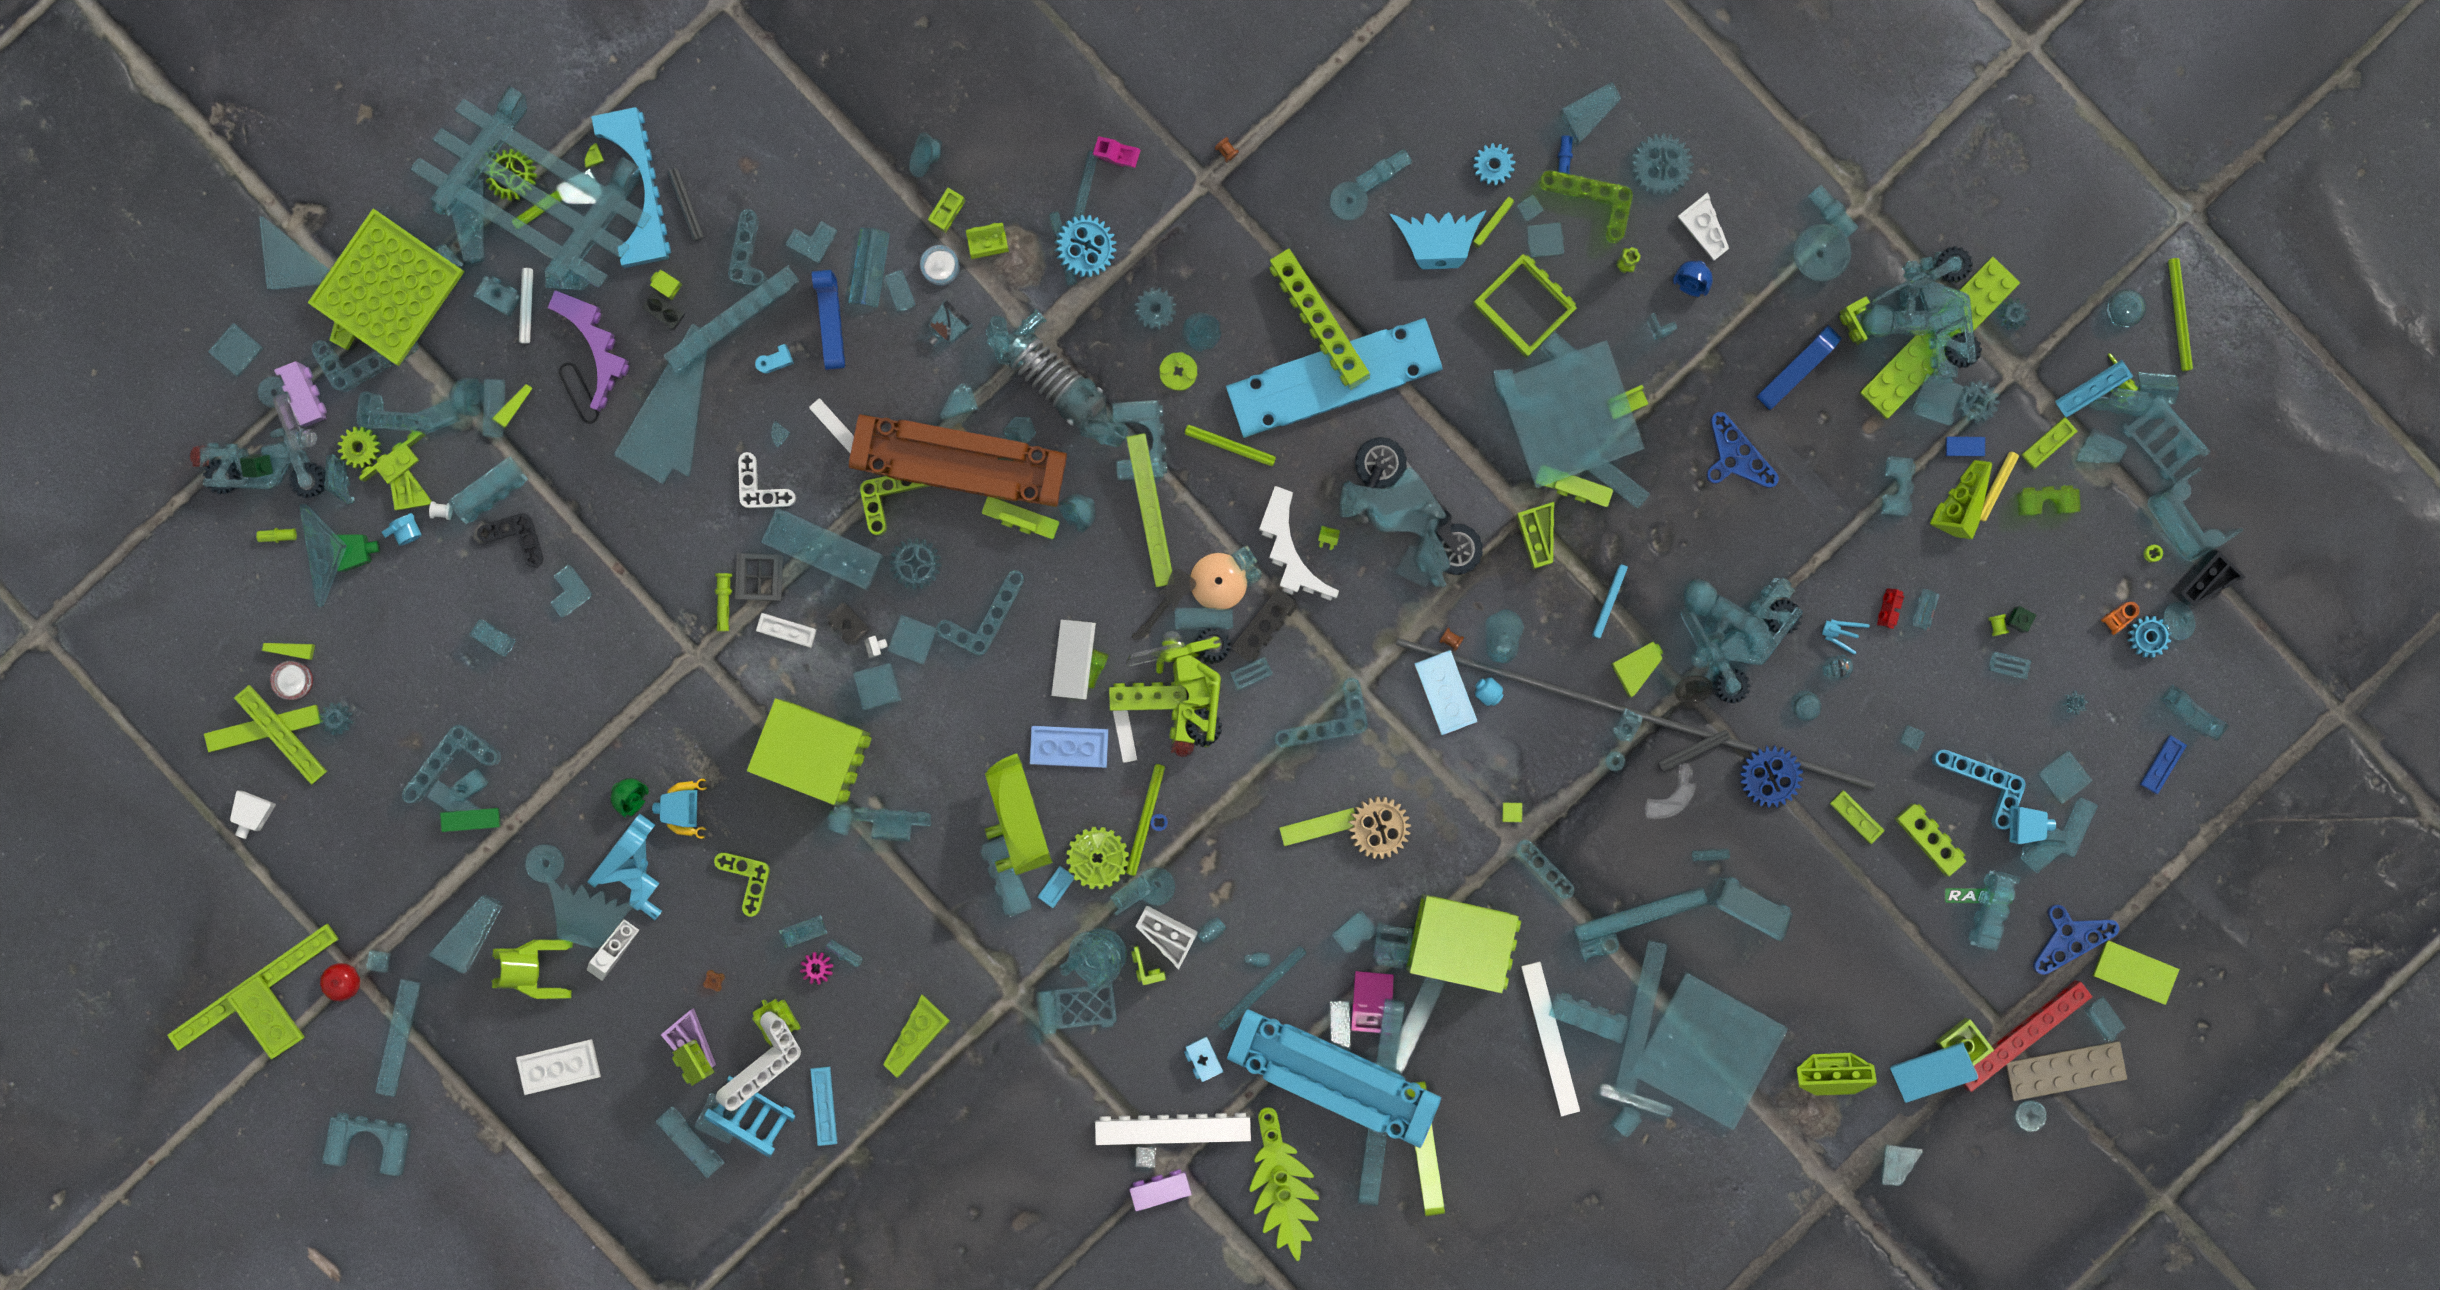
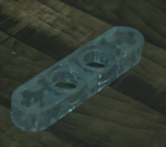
M1529 840L1518 842L1516 846L1517 853L1555 893L1565 899L1572 897L1574 894L1572 883ZM1521 844H1529V851L1533 853L1535 850L1537 853L1528 860L1527 857L1530 855L1527 852L1521 853ZM1536 857H1541L1544 860V865L1541 868H1536L1533 865V860ZM1553 870L1557 873V879L1550 882L1547 879V873ZM1561 878L1564 880L1561 884L1565 887L1568 885L1570 887L1568 895L1566 893L1561 894L1562 888L1559 885L1556 888L1554 887Z

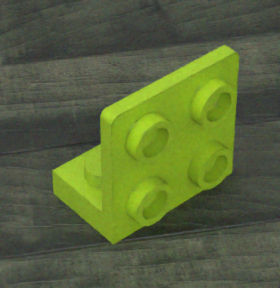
M1867 296L1839 312L1840 321L1844 326L1848 327L1850 331L1848 333L1849 337L1857 345L1868 339L1856 318V315L1867 309L1865 306L1870 303Z
M1139 945L1135 946L1134 951L1131 953L1134 963L1138 962L1139 969L1136 970L1138 982L1142 981L1143 985L1166 980L1165 971H1160V968L1150 970L1148 972L1149 975H1146Z

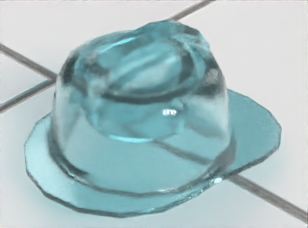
M926 132L918 136L910 159V170L916 177H922L926 174L930 164L938 162L941 157L942 141L931 138Z

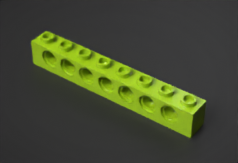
M1287 249L1270 259V272L1281 281L1279 283L1284 293L1288 292L1290 295V303L1301 312L1299 316L1304 324L1308 323L1310 326L1309 332L1314 340L1318 339L1321 343L1319 347L1324 355L1328 354L1330 357L1329 363L1334 371L1338 370L1341 374L1339 378L1344 386L1348 385L1350 390L1370 379V372L1291 250ZM1287 270L1293 272L1289 277L1283 275ZM1296 286L1303 287V290L1300 292H1295L1293 289ZM1307 301L1313 303L1309 308L1303 306ZM1316 317L1323 318L1321 323H1315L1313 320ZM1330 332L1333 334V337L1326 339L1323 335ZM1336 348L1344 350L1341 354H1335L1333 351ZM1349 363L1354 367L1351 370H1345L1343 368L1344 365Z

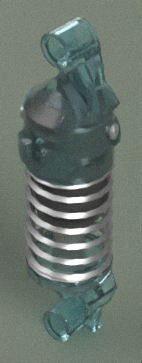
M996 315L990 319L985 330L988 338L986 343L994 349L995 356L1000 364L1008 365L1012 370L1022 366L1018 375L1024 374L1030 367L1032 370L1026 376L1025 381L1031 380L1037 373L1032 387L1039 385L1041 387L1039 394L1044 392L1047 395L1046 400L1051 398L1054 401L1053 406L1059 411L1061 417L1067 420L1070 425L1074 424L1077 426L1081 436L1094 438L1102 445L1104 443L1113 447L1122 445L1128 435V428L1123 423H1109L1106 410L1107 397L1102 394L1103 390L1101 388H1096L1093 381L1078 375L1077 371L1071 372V366L1064 365L1063 359L1056 360L1057 353L1050 354L1049 346L1043 348V341L1035 334H1009L1007 322L1002 316ZM1044 351H1046V353H1045V355H1044V357H1043V359H1042L1039 355H1040L1041 353H1043Z

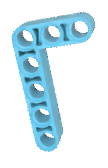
M1937 750L1933 753L1932 762L1937 767L2001 789L1991 822L1996 829L2005 830L2010 827L2011 807L2007 808L2004 802L2009 797L2012 800L2011 806H2019L2026 785L2022 777L1948 750ZM1941 753L1946 756V761L1943 764L1938 760V756ZM1958 760L1964 762L1962 770H1959L1956 766ZM1977 766L1982 769L1980 777L1976 776L1974 772ZM1995 773H1998L2000 775V781L1998 783H1995L1993 781V775ZM2014 779L2019 784L2016 790L2011 787V782ZM2000 816H2004L2006 819V823L2003 826L1998 823Z

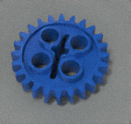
M1765 745V751L1758 748V754L1751 752L1752 759L1745 758L1748 765L1742 764L1746 771L1740 772V775L1745 777L1740 782L1746 784L1742 788L1744 791L1749 790L1746 794L1748 797L1754 795L1753 802L1759 799L1760 806L1766 802L1768 808H1770L1771 803L1778 807V802L1780 801L1786 805V798L1792 801L1791 794L1798 795L1795 788H1801L1798 781H1803V778L1798 775L1802 774L1803 770L1797 769L1801 764L1800 762L1794 763L1797 757L1795 755L1790 757V750L1784 753L1782 746L1777 751L1775 745H1773L1772 750H1769L1768 746ZM1774 760H1781V765L1778 768L1772 767ZM1764 761H1767L1770 770L1774 774L1780 789L1779 791H1776L1773 782L1769 778ZM1756 768H1763L1764 772L1762 775H1754ZM1788 777L1789 782L1786 785H1781L1779 783L1780 779ZM1764 785L1772 786L1771 791L1768 793L1762 792V788Z

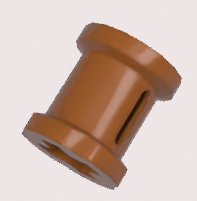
M1228 137L1215 146V150H1219L1224 156L1226 163L1239 153V150H1235L1229 143Z
M1447 628L1439 642H1444L1456 652L1464 637H1459L1451 632L1450 628Z

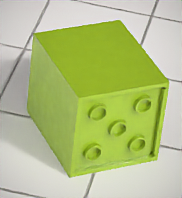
M775 698L747 772L830 804L843 805V802H847L850 797L849 787L851 784L854 785L857 779L856 769L858 766L861 767L865 758L862 755L865 748L868 749L872 738L869 737V732L789 701Z
M1422 894L1406 970L1412 974L1502 993L1503 989L1506 990L1509 978L1506 977V973L1512 967L1513 959L1510 958L1511 951H1515L1517 944L1514 936L1515 932L1520 930L1521 921L1518 920L1519 916Z

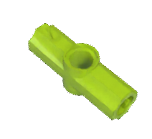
M1633 247L1630 249L1623 248L1616 264L1620 272H1634L1641 256L1638 253V249Z

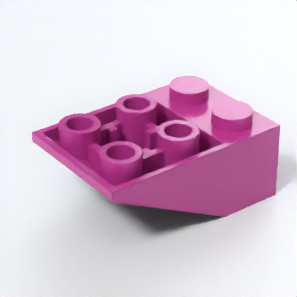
M1355 971L1351 1030L1390 1034L1393 974Z

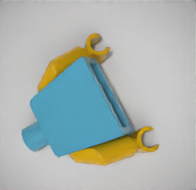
M699 779L696 783H693V781L676 783L668 789L667 794L661 795L660 802L653 804V813L660 814V821L666 823L667 827L674 833L686 836L694 834L700 839L705 837L697 833L700 829L706 830L705 827L693 828L697 827V790H694V788L700 791L706 790L707 787L700 788L698 786L699 782H705V779Z

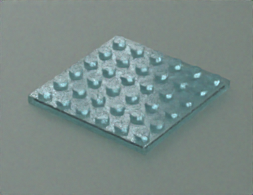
M1607 340L1497 380L1535 488L1645 449Z
M1685 973L1631 1074L1734 1130L1789 1028L1696 977Z

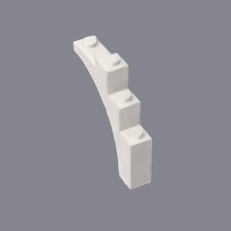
M1275 486L1259 531H1262V535L1271 539L1273 536L1277 537L1269 559H1272V563L1281 567L1283 564L1287 565L1279 587L1283 588V592L1293 595V592L1298 593L1301 586L1303 591L1313 594L1315 591L1321 593V597L1330 601L1332 598L1336 599L1339 590L1326 585L1315 577L1298 556L1289 529V506L1293 492Z

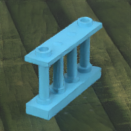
M729 1076L727 1079V1083L731 1081L733 1077ZM755 1093L744 1102L733 1119L727 1120L723 1117L725 1107L720 1103L713 1111L708 1108L704 1115V1119L769 1158L775 1150L772 1147V1142L787 1119L791 1122L795 1119L793 1110L786 1106L782 1108L759 1093ZM755 1099L764 1106L751 1127L745 1131L739 1127V1122ZM770 1109L780 1114V1117L766 1139L760 1140L756 1137V1131Z

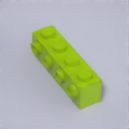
M1163 682L1152 683V686H1144V683H1133V687H1125V683H1115L1113 687H1109L1110 711L1176 709L1179 703L1187 700V690L1182 686H1176L1175 682H1171V686H1163Z

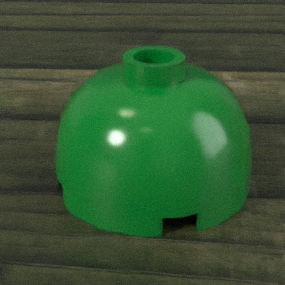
M626 778L617 782L612 787L610 797L612 807L623 817H626V815L633 816L644 805L645 800L642 799L645 794L648 796V787L641 781L632 778Z

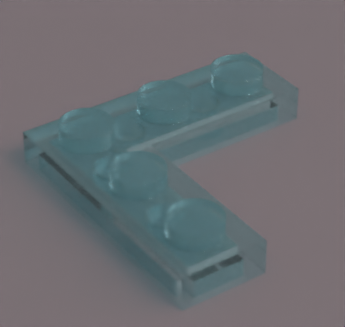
M2079 797L2064 831L2058 828L2054 831H2047V838L2039 842L2074 858L2098 805Z

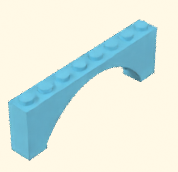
M634 107L591 116L597 138H605L623 148L637 164L644 182L645 202L640 221L629 239L622 246H618L621 266L628 268L669 259L668 254L671 253L669 242L665 240V235H667L665 223L662 224L661 216H664L662 206L658 205L657 201L660 194L658 186H654L653 179H656L654 168L650 166L652 154L651 150L647 149L646 142H649L647 131H643L642 124L645 123L643 112Z

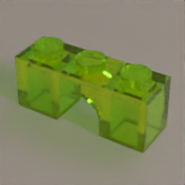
M2073 485L2061 486L2060 490H2054V486L2042 487L2041 491H2035V487L2023 488L2022 492L2017 493L2019 516L2042 514V504L2046 499L2052 500L2056 504L2057 514L2081 511L2079 489H2073Z

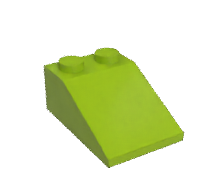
M696 1039L672 1052L674 1063L677 1067L680 1066L684 1072L682 1076L687 1084L690 1083L691 1086L715 1073Z

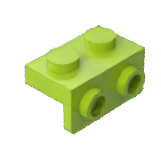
M993 223L966 230L971 259L1009 252L1003 223Z

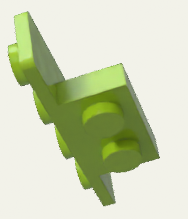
M414 431L407 436L408 440L404 443L396 444L392 448L393 451L388 455L380 456L374 466H368L363 469L359 479L366 482L379 472L387 484L392 483L419 462V459L410 447L426 436L424 432Z
M1545 465L1540 466L1535 480L1537 484L1557 490L1556 493L1567 497L1569 494L1575 496L1574 500L1586 503L1587 500L1604 507L1608 506L1613 493V489Z
M987 497L982 510V514L1002 521V525L1012 528L1013 525L1020 528L1019 531L1029 535L1033 532L1054 539L1059 526V521L993 497Z

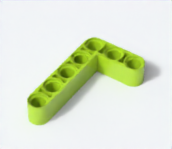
M887 476L864 481L860 486V492L869 531L873 535L881 536L887 530L881 501L882 496L929 487V485L912 482L909 486H903L902 480ZM888 480L892 481L893 488L891 490H884V483ZM870 484L874 485V492L866 494L865 487ZM872 503L878 504L879 509L875 513L869 512V506ZM875 522L882 523V529L879 532L873 531V524Z

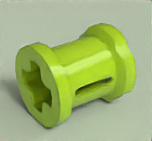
M2006 614L1988 618L1993 628L1992 636L2010 633L2006 628L2004 619Z

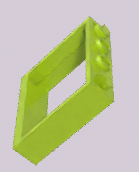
M1522 254L1474 301L1473 305L1527 358L1577 307L1570 296L1566 297L1562 293L1563 289L1556 282L1552 283L1548 279L1549 275L1543 269L1539 270L1535 266L1536 262L1533 258L1531 259L1528 255ZM1521 265L1567 310L1530 347L1485 302Z

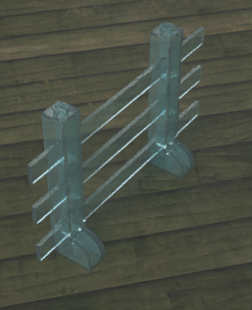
M508 86L503 93L493 117L463 99L455 109V112L483 130L471 146L443 128L438 131L432 139L433 142L461 158L450 174H445L420 157L410 168V171L438 187V190L430 199L432 209L440 215L443 213L449 216L460 201L553 259L545 269V278L551 285H558L562 288L571 274L575 273L592 285L600 288L608 275L582 260L590 248L596 243L621 259L628 250L629 245L604 230L617 213L641 229L644 228L651 218L649 214L626 201L639 183V166L622 156L611 175L609 184L604 187L514 130L526 114L527 106L525 95L511 86ZM506 143L596 201L583 217L492 160V157L502 144ZM483 172L568 225L574 231L564 245L560 246L469 188L480 173Z

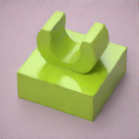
M1321 526L1318 539L1320 541L1319 546L1322 548L1324 542L1329 543V550H1332L1334 545H1337L1340 530Z

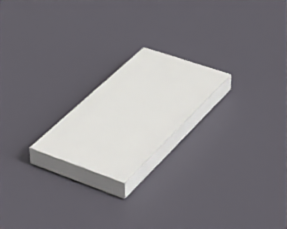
M1061 620L1051 696L1076 699L1087 698L1096 623Z
M592 1039L516 1057L524 1095L601 1077Z

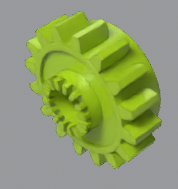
M362 426L360 431L357 427H353V432L347 429V436H340L343 442H338V445L342 446V449L338 450V453L343 454L341 460H347L346 465L351 466L353 464V468L358 469L359 465L363 469L366 468V464L372 466V461L378 459L377 453H381V450L378 449L381 443L376 441L378 436L372 435V430L366 431V428ZM359 443H362L363 450L357 452L356 446Z

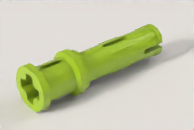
M715 573V577H717L715 593L718 595L717 631H729V595L732 593L730 589V577H732V574Z

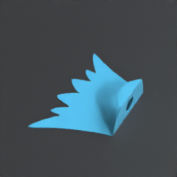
M1486 210L1475 215L1467 222L1465 215H1463L1456 224L1449 212L1443 216L1439 223L1432 215L1426 213L1423 225L1414 217H1411L1412 224L1396 215L1390 214V216L1404 234L1421 269L1459 268L1467 259L1473 236Z

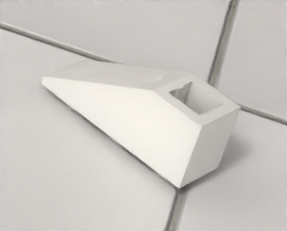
M623 919L591 959L587 971L603 981L637 935L639 929Z

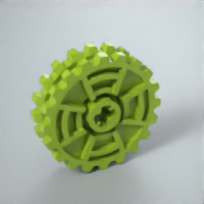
M1092 827L1089 832L1087 829L1083 830L1081 836L1077 834L1075 842H1070L1069 845L1072 848L1067 850V855L1070 856V859H1067L1066 862L1071 865V868L1068 870L1070 873L1075 874L1074 879L1076 881L1081 880L1082 886L1088 884L1090 889H1094L1095 886H1098L1099 889H1104V885L1108 887L1113 886L1112 882L1114 880L1118 882L1120 880L1119 875L1125 874L1124 866H1128L1129 862L1126 861V857L1129 856V853L1124 850L1127 847L1126 844L1120 842L1122 838L1114 836V831L1106 832L1105 827H1101L1100 830ZM1096 853L1098 855L1101 853L1103 861L1101 863L1098 861L1094 863L1092 860L1094 859L1092 857L1093 854Z

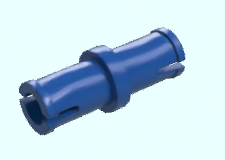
M1567 135L1561 136V147L1558 153L1559 167L1557 174L1561 176L1570 175V162L1573 159V154L1571 153L1573 137Z

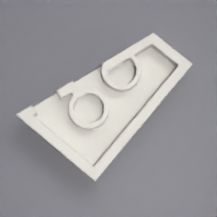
M1707 192L1677 218L1708 256L1715 261L1729 249V246Z

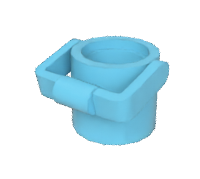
M412 513L394 520L389 524L388 528L381 532L385 538L394 534L399 546L411 543L422 536Z

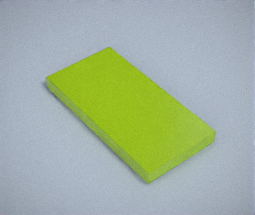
M2107 940L2092 976L2166 1005L2180 969Z
M260 975L226 997L271 1060L304 1038L302 1032Z

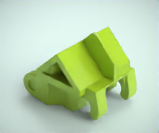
M774 999L769 1003L766 1000H762L763 1006L753 1012L754 1017L752 1019L762 1031L764 1039L770 1046H772V1043L760 1023L761 1017L766 1012H773L783 1019L790 1032L795 1029H801L785 999L779 1002L777 999Z

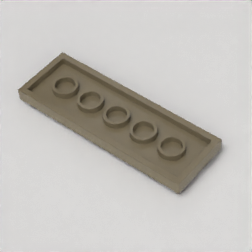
M2120 1041L2014 1060L2006 1065L2013 1101L2127 1080Z

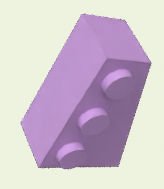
M295 361L274 370L276 375L280 374L284 382L282 388L284 392H288L291 400L290 405L301 426L307 427L326 419L325 413L327 411L323 402L320 403L318 396L320 393L317 386L312 383L311 378H313L309 367Z
M694 1008L661 1034L674 1051L696 1039L711 1067L716 1066Z

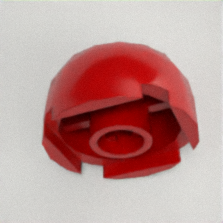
M347 963L330 965L320 977L321 991L327 998L333 1001L341 1002L348 1000L358 992L361 981L360 976H358L357 970Z

